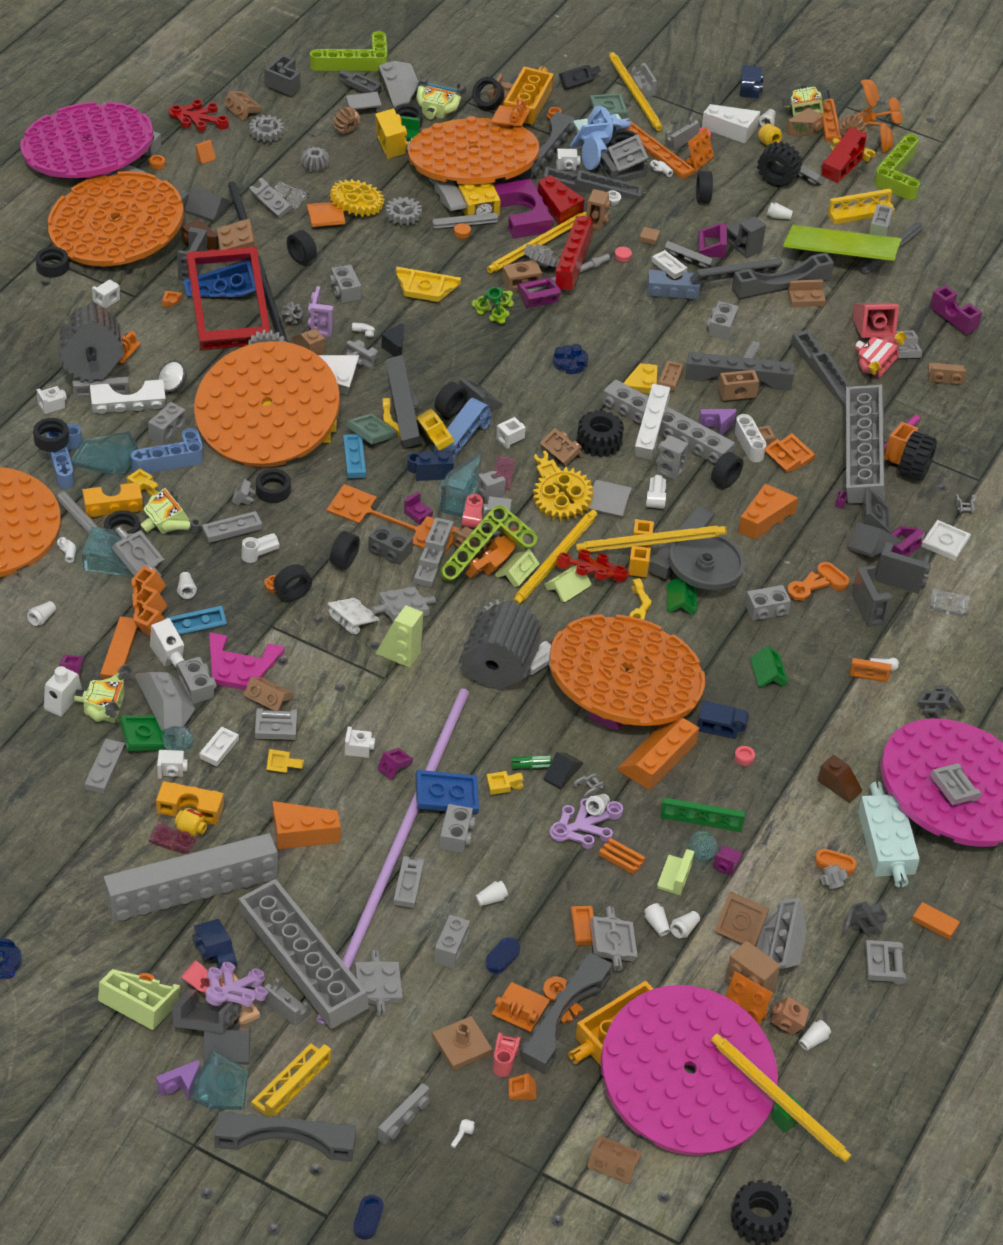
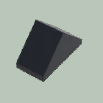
M400 323L382 334L381 347L393 357L402 355L404 324Z
M556 752L544 776V781L561 790L581 768L583 762L568 753Z

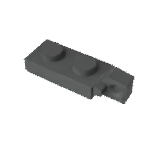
M345 70L339 72V81L363 93H378L382 89L381 83L357 72L349 73Z

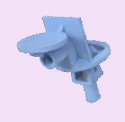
M595 106L588 116L587 125H582L570 144V147L583 146L582 161L586 169L594 170L598 166L601 151L608 152L606 145L611 140L612 132L619 129H629L631 126L629 118L617 119L615 114L610 115L603 106Z

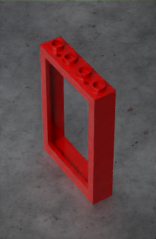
M256 247L187 253L186 263L200 351L244 347L248 345L252 335L256 336L257 331L263 333V330H265L266 333H269L270 327ZM251 260L262 327L206 331L196 265Z

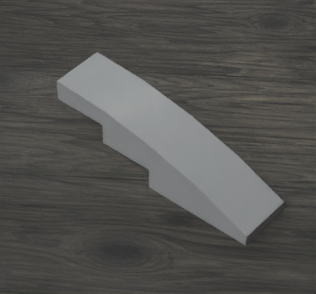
M429 178V181L434 184L435 192L440 195V202L450 211L467 208L453 180L442 182Z
M435 518L425 541V548L420 557L419 567L414 576L415 584L427 587L433 586L447 548L454 521Z

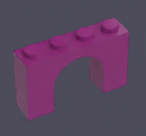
M531 179L493 185L501 200L500 207L521 205L531 209L529 212L509 215L508 230L513 239L544 234L551 230L554 224L553 217L549 214L547 205H544L543 198L539 195L537 186L533 184Z

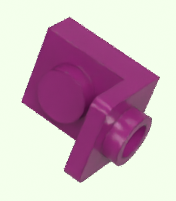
M416 492L404 500V513L420 525L426 516H433V510L420 501L421 494Z
M64 654L59 667L62 666L77 673L80 679V670L84 665V656Z
M396 748L383 753L377 769L391 780L395 778L398 769L411 766L413 758L400 748Z
M723 845L720 852L715 855L713 868L722 873L733 875L742 858V853Z

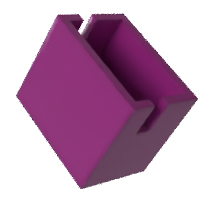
M838 490L835 507L844 509L847 492L843 491L841 494V491Z

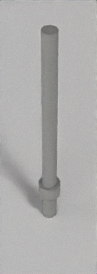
M605 254L601 257L590 259L589 262L582 264L579 273L590 268L599 267L602 263L610 260V255ZM556 276L551 279L556 283ZM548 285L529 288L527 290L530 293L537 292L548 287Z

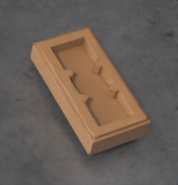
M667 361L658 385L670 387V391H675L684 370V365Z

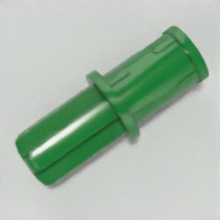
M532 754L522 757L512 756V770L549 768L552 757L532 756Z

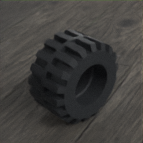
M779 141V143L773 142L766 147L758 159V173L763 176V180L768 181V184L772 183L776 187L777 185L779 187L787 186L793 182L801 170L802 157L799 156L800 153L798 150H795L794 146H789V143L784 144L782 141ZM775 161L781 163L784 167L778 165Z
M604 410L587 412V415L584 414L579 420L577 443L582 447L581 450L594 457L614 455L622 446L623 422L617 415Z
M914 431L904 448L899 465V474L922 481L930 468L935 454L936 438Z
M758 1180L757 1183L750 1181L747 1186L745 1184L741 1186L734 1199L731 1212L733 1228L735 1231L739 1230L738 1235L741 1238L746 1237L747 1242L751 1243V1241L756 1242L755 1245H761L763 1242L765 1245H770L771 1241L774 1243L778 1242L780 1237L783 1238L789 1226L792 1214L791 1198H787L788 1193L786 1191H781V1186L778 1184L776 1186L772 1185V1181H767V1183H763V1180ZM763 1208L768 1210L772 1216L760 1217L754 1214L751 1209Z

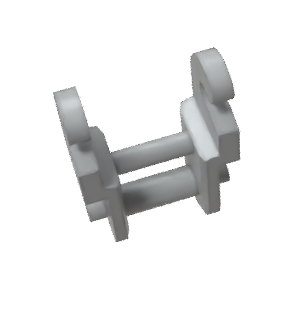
M959 494L955 495V504L958 507L959 513L970 511L973 514L975 511L974 495H971L970 503H962Z
M596 773L588 777L583 776L574 782L576 788L578 784L580 786L588 785L591 788L584 794L585 798L595 796L596 792L605 786L604 782L598 781Z

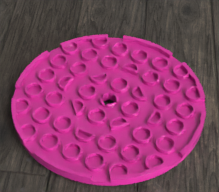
M86 102L60 108L57 110V113L51 116L46 114L39 118L25 131L20 147L25 162L38 172L50 177L92 178L101 174H110L112 171L139 159L152 143L153 128L148 116L145 113L141 114L137 108L117 102H107L106 104Z
M949 719L917 720L896 730L884 747L880 763L885 787L888 793L893 795L899 802L898 807L924 829L937 836L942 834L953 838L955 843L989 847L997 846L998 843L1003 842V742L991 733H987L972 725ZM959 763L963 768V773L972 785L980 790L982 797L975 802L970 800L952 805L931 778L932 770Z
M689 985L655 988L637 996L626 1004L611 1023L601 1051V1074L607 1088L606 1093L621 1119L636 1134H641L654 1142L653 1145L666 1151L688 1156H704L705 1154L717 1152L723 1153L736 1148L751 1138L768 1117L774 1100L711 1042L712 1037L717 1033L723 1039L726 1038L769 1079L778 1085L777 1065L773 1050L765 1033L750 1014L738 1004L719 993ZM684 1065L694 1066L695 1073H687Z

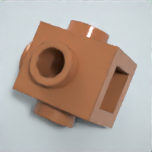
M786 997L774 1005L771 1023L778 1026L781 1030L794 1035L805 1027L809 1009L796 1000Z

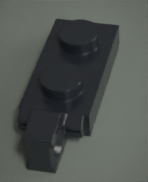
M587 64L560 73L559 77L563 89H567L593 80V75L598 74L601 70L599 66L591 68Z

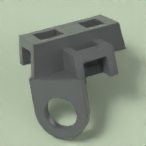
M935 686L933 691H923L918 701L920 708L924 709L923 712L927 719H930L932 714L937 719H940L944 709H951L949 703H957L961 710L965 711L956 694L948 686Z
M867 901L853 904L844 921L842 935L846 934L851 923H854L853 930L862 928L868 937H871L873 931L882 934V923L887 922V913L880 903L872 906Z

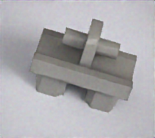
M349 340L346 342V355H359L357 364L363 365L370 370L374 368V361L378 358V351L372 347L366 350L365 344L361 340L356 342Z

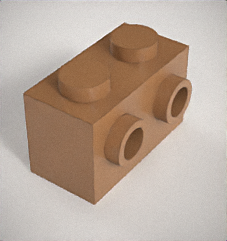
M593 189L589 197L586 217L593 218V229L602 231L604 224L609 221L610 213H607L611 205L609 192Z

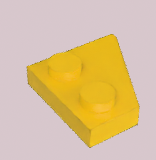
M640 363L624 381V384L641 393H650L652 384H657L658 365Z

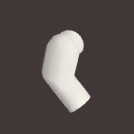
M652 160L650 162L651 170L663 172L668 177L673 175L674 171L663 161Z
M352 323L353 332H365V337H374L375 328L365 323Z
M65 537L59 538L57 545L66 553L65 561L68 563L74 562L76 554L75 544Z
M896 658L870 659V661L892 664L891 671H895L899 667V661Z

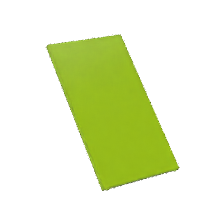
M792 225L783 247L894 261L902 239Z

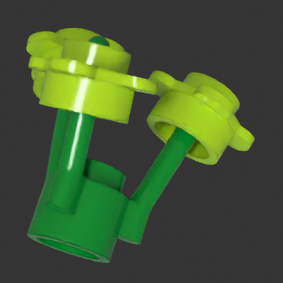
M491 287L488 292L484 293V296L473 300L471 305L475 307L477 314L483 315L485 311L492 309L490 303L495 304L496 307L492 310V315L489 316L490 321L503 324L506 317L510 315L509 311H506L503 307H512L514 305L512 301L513 293L512 291H503L501 287Z

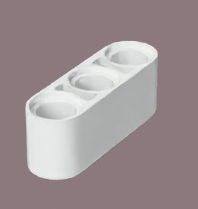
M741 414L736 419L735 435L749 460L761 462L764 459L766 442L752 417L747 414Z

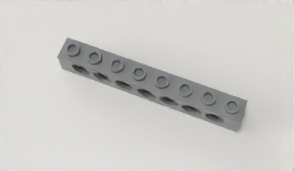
M615 379L603 390L602 404L641 424L649 397ZM667 407L661 422L660 435L665 438L670 435L687 442L688 450L714 464L724 453L734 452L735 442Z

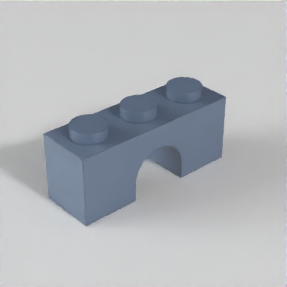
M649 270L647 296L698 300L700 283H691L690 277L694 273L683 272L680 280H671L666 276V271Z

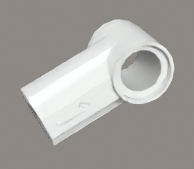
M655 475L650 478L646 507L665 508L666 479L661 475Z
M273 533L258 539L253 537L245 538L242 541V560L247 563H253L258 560V556L279 549L277 536Z
M547 641L542 642L538 646L527 675H533L549 665L551 644Z

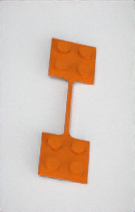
M343 484L326 509L327 512L358 524L361 523L366 514H371L416 532L413 536V545L423 549L435 520L426 516L420 526H413L371 509L377 496ZM453 526L445 554L453 543V531L455 529L460 531V528Z

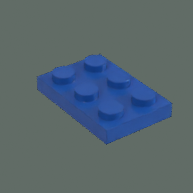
M426 770L416 771L417 808L447 811L448 804L473 808V814L478 813L479 799L476 775Z

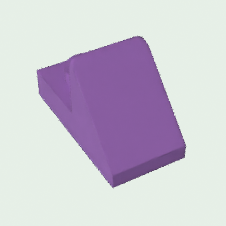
M700 409L698 423L705 427H717L718 434L722 435L734 425L736 409Z
M196 1060L156 1076V1086L159 1095L171 1094L177 1091V1089L182 1088L189 1101L200 1078L199 1061Z

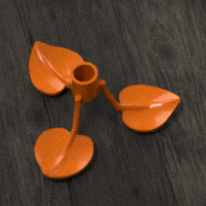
M861 80L866 101L870 107L857 114L859 118L863 117V121L867 122V126H880L882 153H885L894 145L893 132L891 128H888L887 124L873 121L878 116L891 114L892 122L900 124L903 119L900 103L897 98L893 97L889 100L890 111L875 114L871 109L877 105L876 101L879 100L878 88L871 80Z

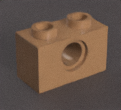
M535 260L503 265L502 280L508 291L518 290L517 284L542 278V272Z
M755 370L720 373L718 391L722 401L757 397L759 379Z

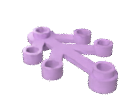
M584 798L580 801V810L575 822L567 825L568 821L574 817L575 810L573 806L565 805L562 808L560 822L554 823L550 828V836L553 840L559 842L567 839L580 842L586 849L594 846V837L589 834L581 835L575 833V831L580 830L600 836L602 841L608 842V839L612 838V830L610 828L597 827L593 824L606 819H619L623 813L622 804L617 801L609 802L606 811L601 815H592L586 818L588 812L584 805L588 798Z
M223 962L220 969L215 967L209 969L207 978L210 981V987L206 989L205 994L206 1000L210 1004L220 1006L223 1002L230 1001L250 1007L254 999L259 1001L265 1000L268 991L262 987L265 980L262 970L254 968L252 971H249L246 977L233 982L232 974L235 966L232 963ZM221 974H223L225 985L223 987L219 985ZM250 986L255 988V990L246 989L244 987Z

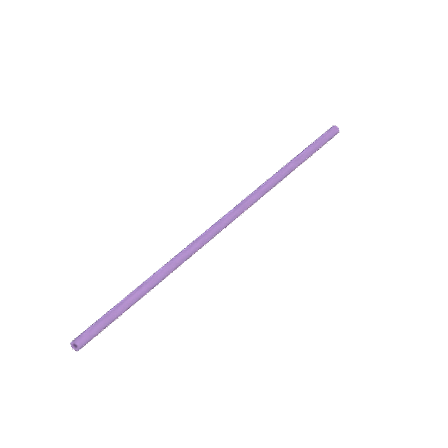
M460 689L427 764L426 771H436L468 698V690ZM416 792L342 959V962L349 970L419 811V808L416 806ZM318 1014L316 1020L320 1024H326L320 1014Z

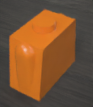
M901 422L889 436L885 460L900 465L906 443L910 435L914 431H918V428Z

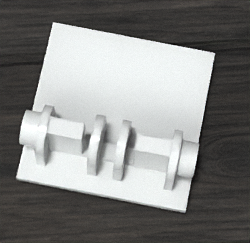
M356 598L328 603L331 607L328 611L330 616L351 634H358L361 624L380 620Z

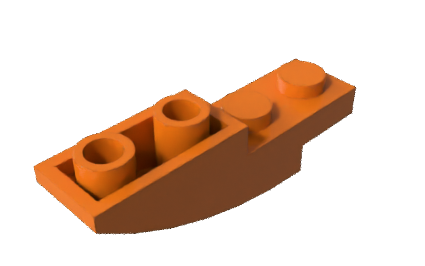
M511 527V528H509V530L512 531V532H516V531H517V527L514 528V529H512V527ZM504 533L502 537L496 536L490 541L491 546L482 555V558L480 560L475 558L469 563L470 568L466 571L467 576L471 579L481 571H484L489 576L501 566L514 550L516 544Z

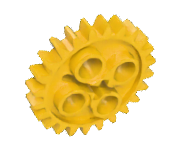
M344 179V182L339 181V183H335L332 186L330 192V200L333 201V205H337V208H342L343 212L347 210L348 214L354 213L355 216L357 214H360L362 217L364 214L370 216V213L375 215L376 212L379 213L382 210L384 204V195H381V191H377V187L372 188V184L366 185V182L360 183L359 180L357 182H354L353 179L350 182Z
M557 467V472L551 469L550 475L543 473L544 479L538 478L539 483H535L533 499L536 508H539L540 513L545 512L546 518L552 515L553 521L556 517H559L560 522L563 517H566L567 521L570 520V516L577 519V513L583 515V510L588 511V505H592L594 496L591 480H587V475L582 476L581 471L575 473L574 468L568 471L567 467H565L564 471H561Z

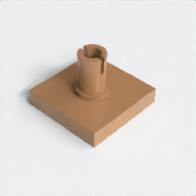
M731 891L726 899L715 932L742 944L748 941L756 947L770 908Z
M472 1016L432 1032L433 1040L452 1071L492 1054L491 1046Z

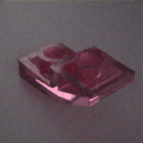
M497 454L494 467L497 475L493 476V479L503 476L506 479L505 490H509L515 459Z
M158 822L148 842L168 850L189 853L198 836L191 837L190 833L186 831L174 830Z

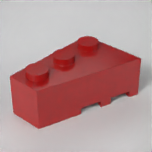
M850 127L827 159L823 161L821 176L839 183L863 159L867 134Z
M549 175L538 181V193L542 196L544 205H547L550 215L557 221V226L578 213L584 212L585 199L555 177Z

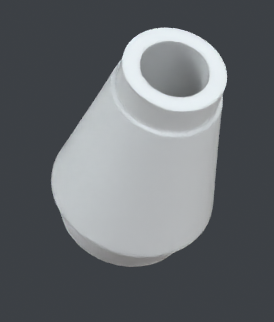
M769 109L760 116L759 123L761 127L765 124L774 125L776 115L774 110Z
M776 202L770 203L767 216L775 219L790 220L793 210Z
M183 572L179 576L177 592L182 598L190 599L195 595L197 588L190 573Z
M49 601L31 608L27 614L28 621L34 626L42 625L56 611V606L53 602Z
M600 794L589 797L586 801L587 812L594 816L601 815L610 802L609 796Z
M494 881L479 892V894L475 895V898L481 907L505 900L504 898L508 896V892L502 881Z
M658 903L648 906L644 910V917L660 937L670 933L671 930L664 908L660 907Z
M691 911L674 919L670 926L672 934L679 939L686 938L700 921V916L697 912Z
M822 1020L813 1022L798 1043L803 1050L808 1051L829 1039L831 1030Z

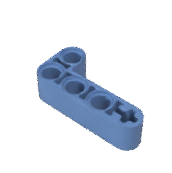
M471 398L447 428L455 442L440 451H452L454 459L478 427L485 430L491 422L489 406L475 398Z
M76 424L67 425L69 427V443L67 446L59 451L49 452L56 482L61 489H70L74 485L73 467L68 450L79 448L82 445L81 428ZM55 431L46 432V438H55L61 435V433Z
M193 428L183 430L182 442L137 449L131 453L133 472L140 468L147 473L199 465L203 461L202 442L198 431Z

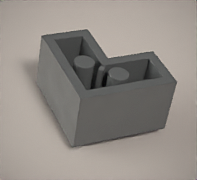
M281 54L264 69L265 86L290 96L300 89V72L296 71V59Z
M756 216L744 222L740 221L727 227V243L745 258L760 253L763 248L766 224Z

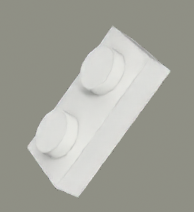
M665 250L652 256V262L663 271H666L673 279L682 276L683 272H687L688 268Z
M221 727L199 753L200 759L218 766L238 742L239 734Z

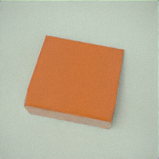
M211 140L196 144V159L201 164L216 159Z
M529 1073L508 1079L510 1100L536 1099V1081Z

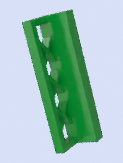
M664 797L660 818L742 832L745 811Z

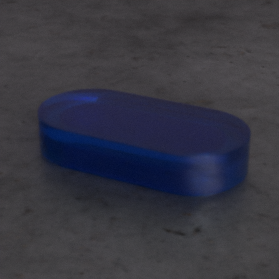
M514 938L502 939L487 955L486 968L496 974L504 972L519 955L520 943Z
M368 1195L361 1200L353 1223V1232L359 1239H371L376 1234L384 1208L380 1197Z

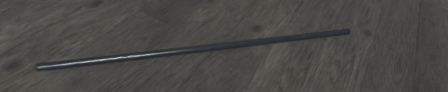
M231 181L228 187L239 221L247 220L248 218L236 182ZM258 256L265 301L275 332H279V337L284 336V341L288 342L261 258Z

